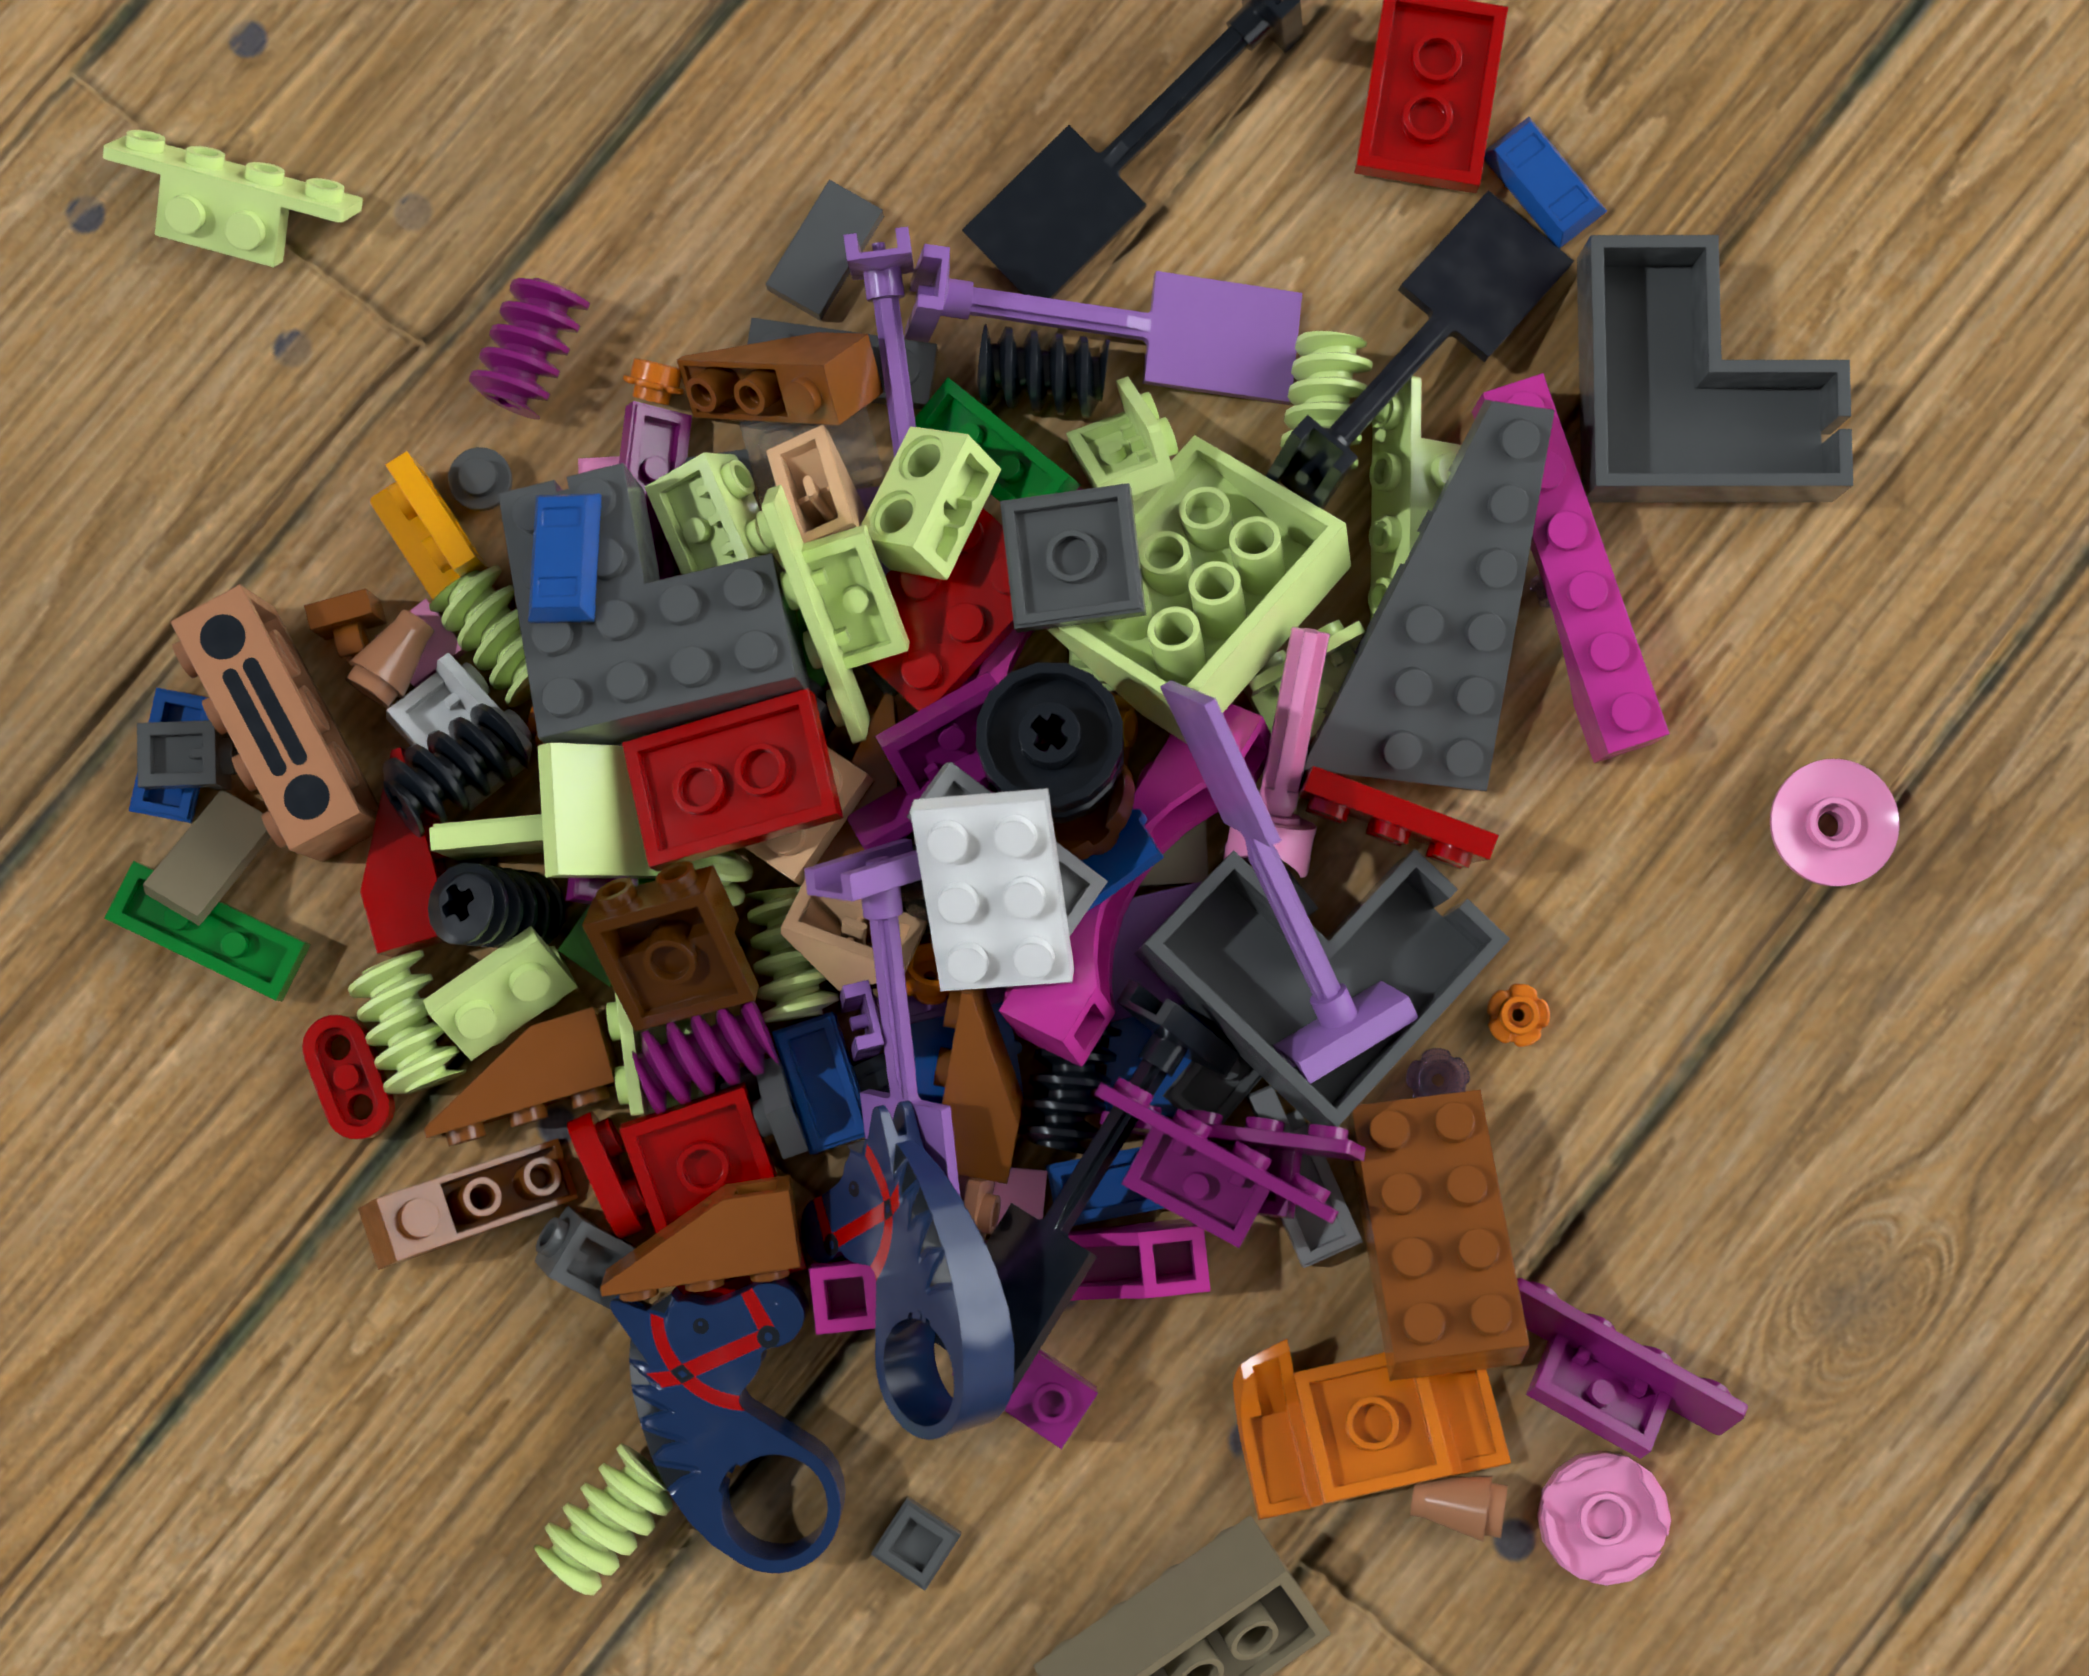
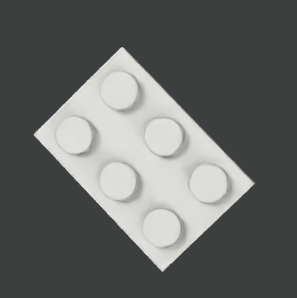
M1048 789L914 799L910 813L940 990L954 991L1072 982L1075 969Z

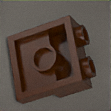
M681 861L664 868L657 875L656 881L634 886L630 878H619L605 884L597 891L582 926L635 1032L748 1003L756 999L759 984L734 933L739 918L714 865L695 870L691 862Z

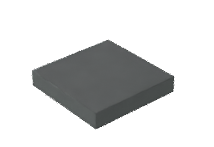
M1129 483L1000 501L1014 629L1017 633L1146 616L1132 489Z

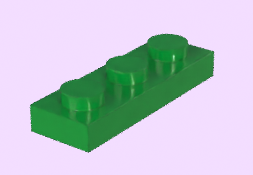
M947 377L915 417L916 427L968 434L1001 468L990 492L999 502L1076 491L1081 485L949 377Z
M132 862L104 919L275 1001L283 1002L311 946L310 943L222 901L217 903L201 925L198 926L146 895L143 883L155 869L140 862Z

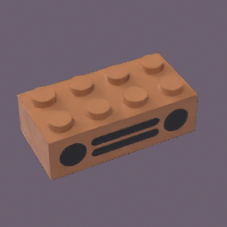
M239 584L170 621L180 640L172 645L174 653L182 668L192 679L199 676L209 697L202 701L205 713L218 733L223 735L228 732L239 753L232 757L233 766L249 791L252 792L258 789L269 810L261 815L262 821L275 844L279 848L288 846L289 850L296 854L325 862L371 837L379 804L276 608Z

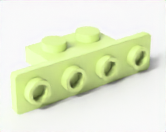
M127 131L126 136L105 144L103 148V159L161 174L155 226L156 236L271 267L282 263L284 259L289 209L334 222H344L362 210L363 198L344 193L345 187L338 182L321 178H311L303 182L285 177V170L273 164L250 162L244 166L226 161L225 154L214 148L190 146L185 150L166 145L164 136L150 131Z
M1413 376L1372 421V464L1369 473L1372 485L1371 526L1369 530L1371 587L1368 594L1370 621L1400 563H1405L1420 534L1417 530L1428 509L1432 511L1450 476V471L1448 470L1461 447L1459 444L1421 438L1422 381L1417 376Z
M778 485L769 488L762 503V511L757 512V523L761 537L768 550L777 549L785 568V572L780 573L782 590L791 610L801 609L808 627V631L803 633L805 649L813 668L819 669L823 667L831 689L826 690V700L835 725L837 727L846 726L853 744L865 741L870 724V715L852 668L907 652L910 643L867 526L864 524L804 543L782 486Z

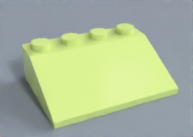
M1195 435L1171 460L1176 480L1148 490L1144 496L1133 502L1146 616L1047 629L1140 714L1185 743L1186 741L1160 686L1172 680L1216 698L1223 713L1290 637L1291 627L1298 628L1351 567L1345 522Z

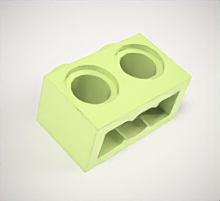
M909 427L861 525L866 524L879 560L890 570L948 580L1001 471V468L968 434Z

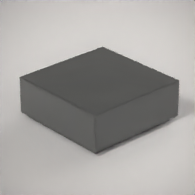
M907 1496L872 1550L871 1555L923 1590H926L962 1532Z

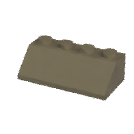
M1249 1515L1235 1526L1221 1531L1212 1542L1182 1563L1168 1568L1159 1579L1133 1597L1113 1606L1104 1617L1071 1639L1061 1642L1054 1648L1052 1653L1037 1662L1033 1667L1038 1676H1272L1331 1633L1252 1516Z

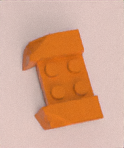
M1285 1339L1240 1364L1233 1380L1239 1437L1258 1520L1321 1507L1324 1504L1444 1477L1449 1478L1511 1464L1487 1369L1389 1381L1385 1352L1294 1372L1288 1340Z

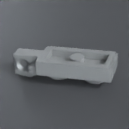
M1266 1086L1246 1096L1255 1117L1284 1122V1132L1308 1135V1128L1311 1123H1306L1303 1116L1297 1110L1285 1115L1272 1086ZM1302 1154L1300 1175L1331 1191L1326 1204L1339 1212L1333 1224L1295 1204L1294 1219L1280 1218L1301 1266L1306 1268L1363 1241L1326 1157Z

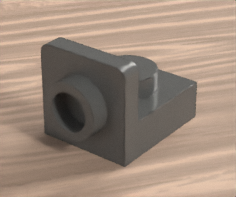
M210 720L137 723V772L139 788L152 790L210 787L217 791L232 789V775H237L232 763V757L239 753L228 732L221 735L214 728Z
M778 1056L780 1066L772 1058L765 1059L764 1073L757 1076L746 1066L741 1067L740 1082L734 1085L745 1083L751 1100L753 1114L762 1138L774 1135L781 1155L785 1159L806 1152L808 1148L785 1072ZM721 1075L718 1077L721 1090L734 1086L728 1084Z
M567 1206L559 1218H552L543 1228L536 1244L538 1254L535 1262L549 1278L611 1310L610 1302L617 1295L601 1296L600 1286L605 1271L637 1248V1246L624 1239L620 1240L615 1234L587 1220L579 1211Z

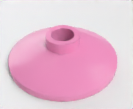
M1824 759L1798 769L1781 785L1771 807L1770 832L1779 856L1797 875L1819 885L1846 886L1871 877L1888 861L1898 840L1899 813L1891 791L1873 771L1848 760ZM1822 814H1829L1837 821L1838 829L1833 837L1824 835L1819 829L1818 821Z

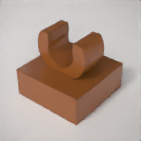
M366 588L304 605L310 630L326 641L334 639L339 657H346L348 663L371 642L366 629L387 624L381 600Z

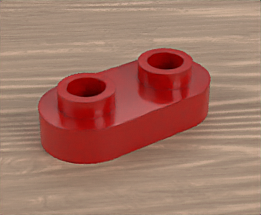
M328 1015L318 1019L308 1028L302 1043L303 1057L325 1116L332 1129L343 1137L349 1139H369L375 1137L389 1126L395 1112L393 1094L385 1093L383 1088L384 1083L387 1081L384 1070L377 1069L374 1064L376 1057H378L375 1046L367 1044L365 1037L369 1031L360 1021L349 1016ZM343 1035L350 1042V1052L345 1058L338 1060L332 1054L331 1045L335 1038ZM361 1095L368 1096L373 1104V1110L366 1119L358 1118L353 1109L355 1100Z
M590 1111L567 1122L568 1132L603 1213L616 1236L621 1240L645 1229L643 1215L648 1213V1209L636 1176L627 1179L617 1158L618 1155L625 1152V1148L612 1120L608 1117L599 1121L595 1113Z

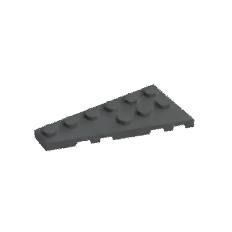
M1492 400L1484 401L1448 470L1450 471V476L1432 511L1428 509L1417 530L1420 534L1405 563H1400L1354 652L1356 658L1338 693L1334 691L1323 712L1326 716L1311 745H1308L1304 769L1316 766L1332 773L1487 791L1555 410Z

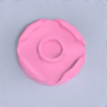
M1602 1450L1576 1455L1556 1468L1541 1491L1537 1512L1542 1541L1554 1560L1579 1579L1606 1586L1632 1581L1653 1567L1662 1553L1660 1550L1665 1543L1666 1535L1668 1536L1671 1523L1666 1494L1653 1474L1625 1455Z

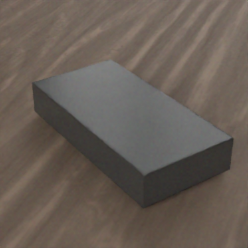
M829 179L766 282L767 290L821 321L850 274L843 235L856 233L861 252H863L884 218L883 210Z

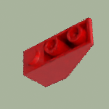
M401 747L392 749L390 758H397L406 764V750ZM384 787L360 894L377 954L395 957L446 942L437 936L430 925L428 903L434 884L447 870L444 859L449 857L431 851L429 827L440 823L437 821L433 822L432 817L428 813L422 814L421 819L425 835L418 838L399 817L389 801Z

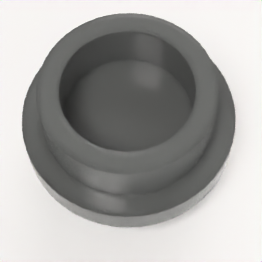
M477 447L464 451L453 461L449 469L448 484L452 495L460 504L471 510L487 511L499 506L498 494L511 491L513 477L510 466L499 453L488 448Z

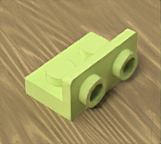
M703 452L645 486L682 575L770 553L775 556L781 567L784 568L778 550H768L763 542L757 523V512H760V509L753 495L755 489L754 481L747 467L738 460L736 455Z

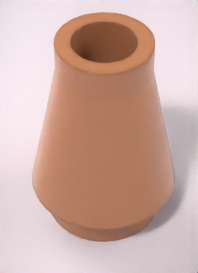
M403 609L386 629L349 661L353 668L345 678L346 681L372 701L389 708L396 697L404 698L425 646L435 632L434 629L418 616Z
M1492 1476L1440 1478L1414 1484L1410 1516L1425 1518L1482 1542L1484 1541V1535L1501 1538L1508 1485L1492 1483Z

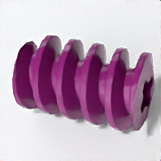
M516 278L512 280L509 290L519 302H502L499 313L508 324L492 325L489 332L491 339L500 348L484 347L479 354V359L490 371H472L469 376V382L486 399L523 417L540 419L526 404L529 399L548 401L550 394L536 381L539 376L559 377L560 371L547 360L548 354L568 356L570 348L557 337L559 331L578 333L580 325L567 315V311L569 308L588 311L590 303L578 294L558 284L540 278Z
M754 1001L740 1004V1015L734 1016L728 1008L715 1011L716 1024L711 1026L701 1015L691 1017V1033L685 1035L674 1022L667 1023V1043L662 1045L648 1030L642 1032V1052L636 1054L632 1051V1057L642 1087L656 1114L667 1109V1091L681 1105L690 1102L692 1094L691 1081L705 1095L715 1092L717 1071L728 1084L734 1085L739 1083L740 1062H743L755 1076L764 1073V1053L767 1052L780 1066L768 1028Z

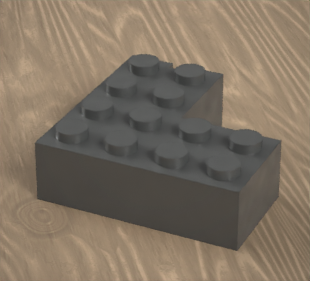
M1591 235L1577 257L1581 482L1589 503L1833 502L1853 486L1852 429H1838L1832 434L1851 417L1850 360H1722L1719 235ZM1821 435H1831L1822 443Z
M624 463L568 476L569 489L562 490L555 480L498 494L538 738L543 743L621 745L626 741L808 688L811 691L796 610H791L781 586L780 573L785 571L772 553L660 580L644 489ZM600 493L602 498L595 622L529 623L536 495Z
M1416 849L1397 861L1326 938L1314 926L1313 929L1338 982L1346 985L1351 998L1377 982L1383 981L1409 996L1419 1018L1311 1084L1301 1076L1297 1066L1292 1067L1276 1052L1273 1045L1318 1019L1310 1003L1312 993L1254 869L1234 850L1143 943L1134 955L1231 1048L1238 1052L1311 1124L1338 1127L1505 946L1510 938L1469 899L1450 908L1441 916L1434 908L1450 899L1458 889Z

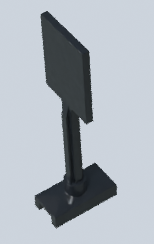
M1242 0L1243 7L1226 23L1228 29L1104 151L1100 153L1094 151L1068 125L962 229L963 233L1022 294L1053 299L1147 207L1146 203L1121 179V171L1246 49L1252 51L1268 36L1286 53L1303 37L1300 0Z
M1488 190L1398 289L1401 294L1426 313L1429 320L1330 428H1323L1307 415L1291 432L1266 477L1278 484L1282 483L1293 493L1324 510L1358 458L1350 450L1349 446L1448 337L1456 338L1485 363L1571 267L1574 261Z
M1131 979L1116 1001L1153 1032L1138 1056L1142 1061L1129 1080L1130 1083L1152 1095H1155L1166 1076H1173L1184 1057L1227 1076L1240 1055L1178 1004L1167 998L1164 1003L1161 1002L1148 990ZM1113 1106L1045 1217L1039 1220L1011 1203L986 1243L997 1269L1009 1308L1014 1339V1384L1012 1394L1097 1258L1096 1255L1070 1240L1068 1235L1139 1120L1116 1106ZM935 1333L934 1342L946 1350L942 1340Z

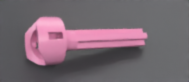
M1291 627L1260 795L1281 838V841L1273 846L1277 849L1281 860L1295 869L1300 878L1308 875L1317 826L1302 819L1293 812L1297 807L1330 634L1311 628ZM1230 827L1223 860L1233 850L1242 859L1247 858L1248 851L1243 835L1238 830Z

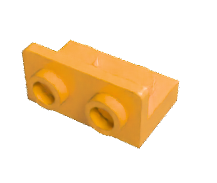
M408 451L385 464L396 482L372 496L370 504L430 597L434 600L448 585L472 571L487 569V565L424 468Z

